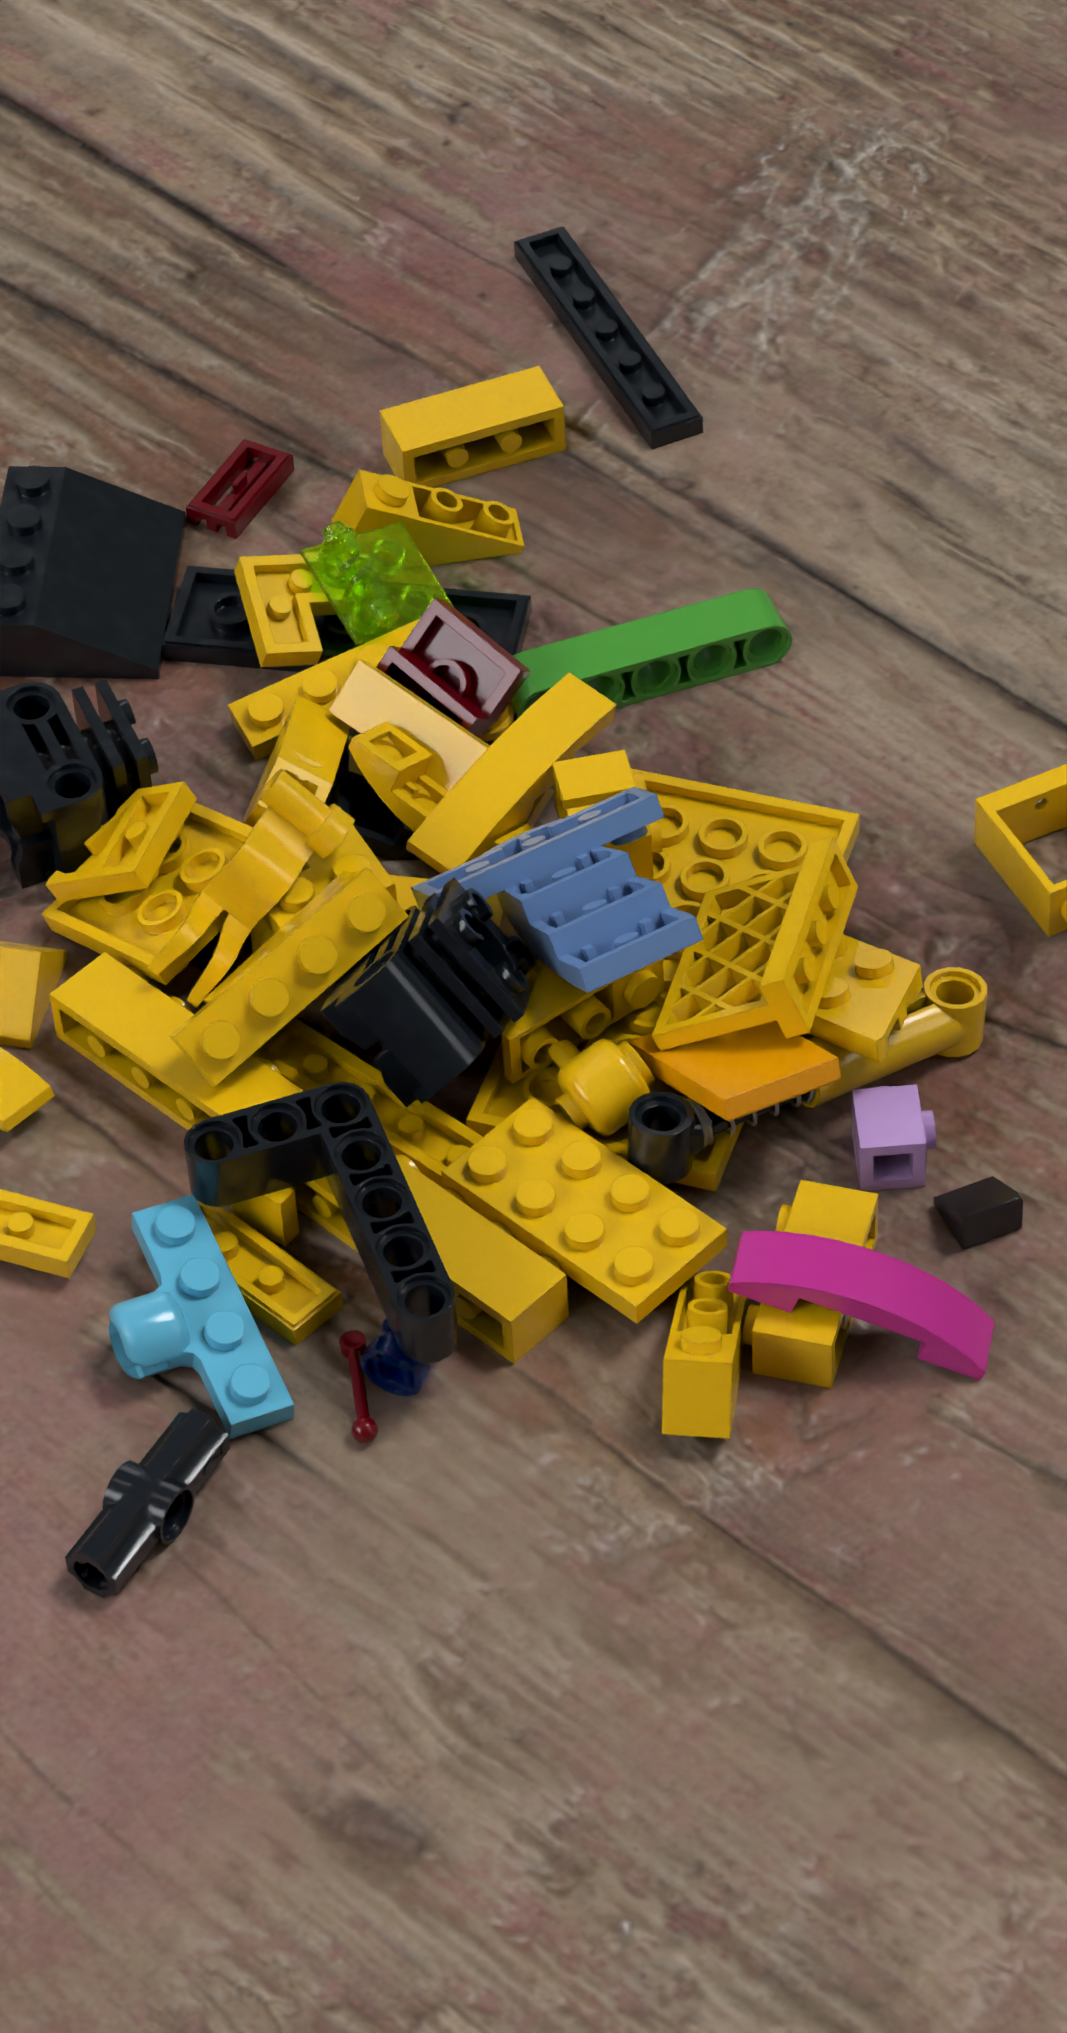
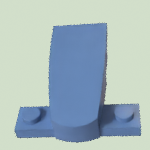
M637 787L629 788L568 817L521 833L493 847L475 859L411 887L420 911L424 901L434 892L439 897L444 884L453 877L465 890L473 888L484 899L497 894L503 912L528 948L558 976L587 993L704 940L694 915L670 907L662 883L636 876L628 852L602 847V845L612 842L613 845H623L635 841L647 834L646 825L664 818L657 795Z

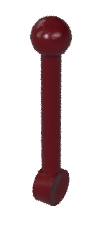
M350 1330L341 1335L339 1345L342 1355L348 1358L356 1413V1421L352 1425L351 1433L356 1441L369 1443L377 1437L378 1426L370 1418L362 1356L367 1351V1343L362 1332Z

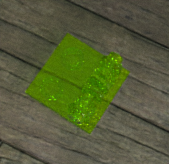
M335 521L324 528L322 535L325 539L322 544L303 549L300 552L355 645L366 643L420 619L434 598L446 600L452 605L402 522L356 534L353 527L345 526L342 521Z

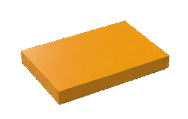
M776 1021L662 1051L657 1047L652 1033L629 1041V1044L640 1055L654 1076L728 1122L830 1085L841 1079L838 1057L800 1035L786 1039Z

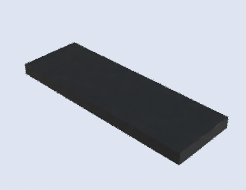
M187 566L162 642L164 660L301 672L315 666L261 667L234 569ZM359 581L365 599L359 614L313 616L323 649L318 664L420 619L434 598L446 600L513 656L522 651L532 612L531 596Z

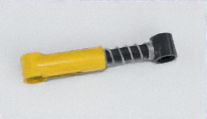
M946 967L928 975L924 982L923 990L920 991L915 1003L907 1008V1018L901 1030H891L887 1038L889 1053L886 1059L880 1063L815 1036L807 1039L838 1057L841 1079L830 1085L730 1122L691 1098L684 1099L680 1095L670 1092L644 1094L634 1100L629 1108L627 1161L660 1184L674 1183L687 1176L692 1168V1157L702 1152L703 1148L708 1144L711 1145L715 1134L725 1131L733 1136L736 1125L746 1121L748 1124L755 1126L759 1115L769 1112V1114L777 1116L779 1114V1107L789 1102L795 1107H799L802 1103L806 1107L814 1108L851 1092L852 1089H858L936 1054L945 1057L969 1055L976 1051L983 1041L987 984L975 972L961 967Z

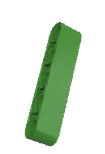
M745 589L517 653L513 657L527 667L531 673L519 688L510 704L517 718H519L533 703L570 672L616 703L617 709L770 666L786 656L792 646L793 638L770 596L761 589Z

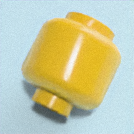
M600 1039L559 1070L557 1076L558 1083L564 1094L558 1097L555 1103L567 1121L579 1129H583L588 1125L595 1133L601 1136H609L628 1123L631 1104L640 1096L651 1093L649 1086L655 1082V1078L646 1063L628 1042L624 1040L617 1045L608 1039Z

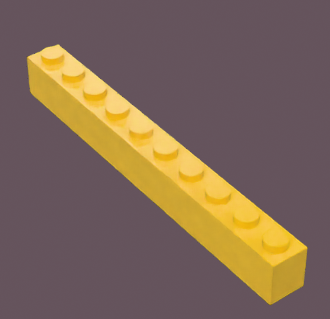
M106 952L102 953L49 994L56 1037L187 1131L193 1125L203 1120L303 1092L302 1089L283 1077L278 1068L269 1060L264 1058L258 1059L253 1055L248 1057L217 1086H211L169 1037L194 1015L188 1005L178 997L167 996L150 984L143 973L137 968L124 966ZM397 1155V1161L454 1287L458 1325L515 1364L569 1318L567 1275L554 1259L547 1255L539 1256L519 1242L504 1224L498 1221H489L469 1207L458 1192L451 1188H442L422 1174L408 1157ZM323 1177L293 1186L297 1209L358 1252L327 1178Z

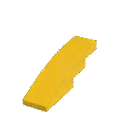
M570 672L566 674L486 749L408 839L406 849L440 873L475 859L490 850L493 841L519 828L531 818L534 801L553 786L552 762L575 758V753L613 722L617 704Z

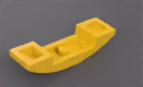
M388 721L352 737L348 748L368 783L389 809L415 832L448 792V790L425 774L433 754ZM526 823L493 841L490 849L534 828Z

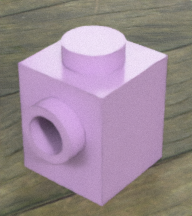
M917 1084L852 1089V1138L860 1191L926 1186V1150L936 1149V1131L933 1110L921 1111Z

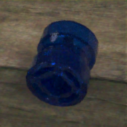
M385 1318L382 1323L383 1335L375 1337L370 1342L361 1357V1366L369 1379L383 1390L398 1396L408 1397L416 1395L430 1375L429 1363L413 1361L403 1354L388 1320Z

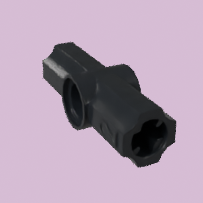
M192 1408L187 1413L179 1412L140 1463L129 1460L116 1470L106 1488L102 1511L65 1556L67 1571L78 1579L84 1589L103 1598L109 1593L118 1594L158 1541L169 1544L181 1534L191 1516L195 1493L230 1450L228 1433L216 1424L212 1416L195 1408Z

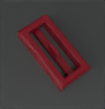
M243 439L186 506L187 522L198 525L202 520H206L207 529L218 532L224 526L226 527L227 536L237 539L295 470L293 455ZM255 457L259 458L247 473L243 472ZM232 485L233 489L218 507L214 506Z

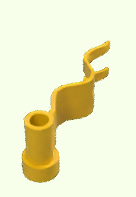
M283 769L276 772L260 792L258 799L268 807L258 819L242 846L203 888L193 902L179 930L146 968L157 977L167 966L188 950L224 910L227 916L221 928L217 947L206 969L186 999L195 1008L199 1006L227 973L236 960L251 930L290 889L312 853L315 852L321 858H326L342 842L354 824L355 820L334 803L328 807Z

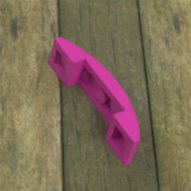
M743 1231L739 1237L727 1291L789 1313L792 1312L799 1298L921 1341L918 1359L980 1381L986 1372L995 1321L981 1307L949 1284L917 1267L886 1254L835 1239L780 1231Z

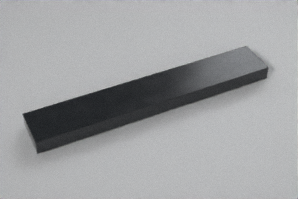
M561 226L514 241L515 258L650 448L653 450L703 433V417L565 227Z

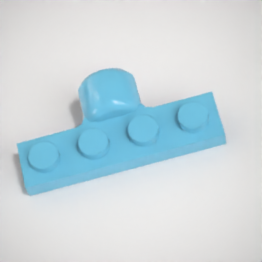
M191 1194L133 1212L131 1221L132 1231L159 1287L154 1292L113 1304L109 1310L111 1321L108 1325L109 1336L116 1358L128 1377L143 1379L180 1366L194 1368L200 1374L230 1439L293 1419L294 1403L195 1197Z

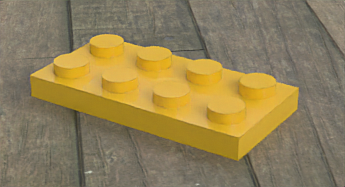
M534 1097L527 1100L441 1171L443 1188H451L458 1192L469 1207L489 1221H498L504 1224L519 1242L539 1256L547 1255L554 1259L567 1276L636 1324L727 1247V1228Z

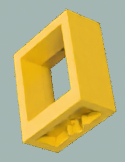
M1067 764L975 799L974 843L1048 937L1067 930V879L1053 884L1022 844L1067 827Z

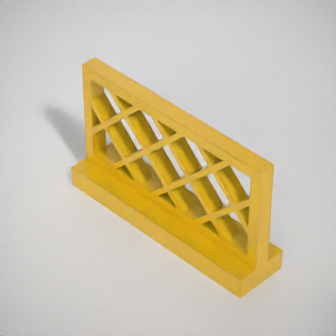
M833 836L810 842L803 863L800 866L706 891L696 917L704 940L684 948L652 1033V1037L660 1051L773 1021L778 1022L786 1039L810 1033L858 890V885ZM732 908L730 911L721 916L722 910ZM766 961H768V962H767L766 964H764L762 967H760L759 969H757V968H758L759 966H761L763 963H765ZM736 983H738L736 986H734V987H733L732 989H730L728 992H726L725 994H723L725 991H727V990H728L729 988H731L733 985H735ZM761 994L759 1001L746 1004L755 996Z

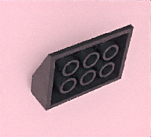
M9 466L0 505V676L159 679L163 660L162 642L171 615L187 523L186 512L67 467Z

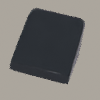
M994 1176L933 1197V1204L962 1249L1022 1228V1198L1017 1191Z

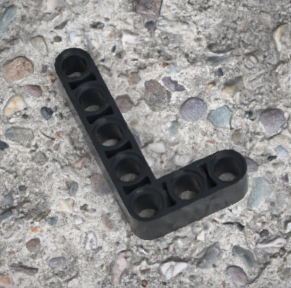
M348 1082L330 1083L203 1120L193 1125L187 1131L184 1138V1148L190 1189L195 1199L204 1205L214 1207L227 1206L326 1177L400 1350L406 1357L421 1363L439 1362L453 1353L459 1341L454 1287L370 1097L363 1088Z

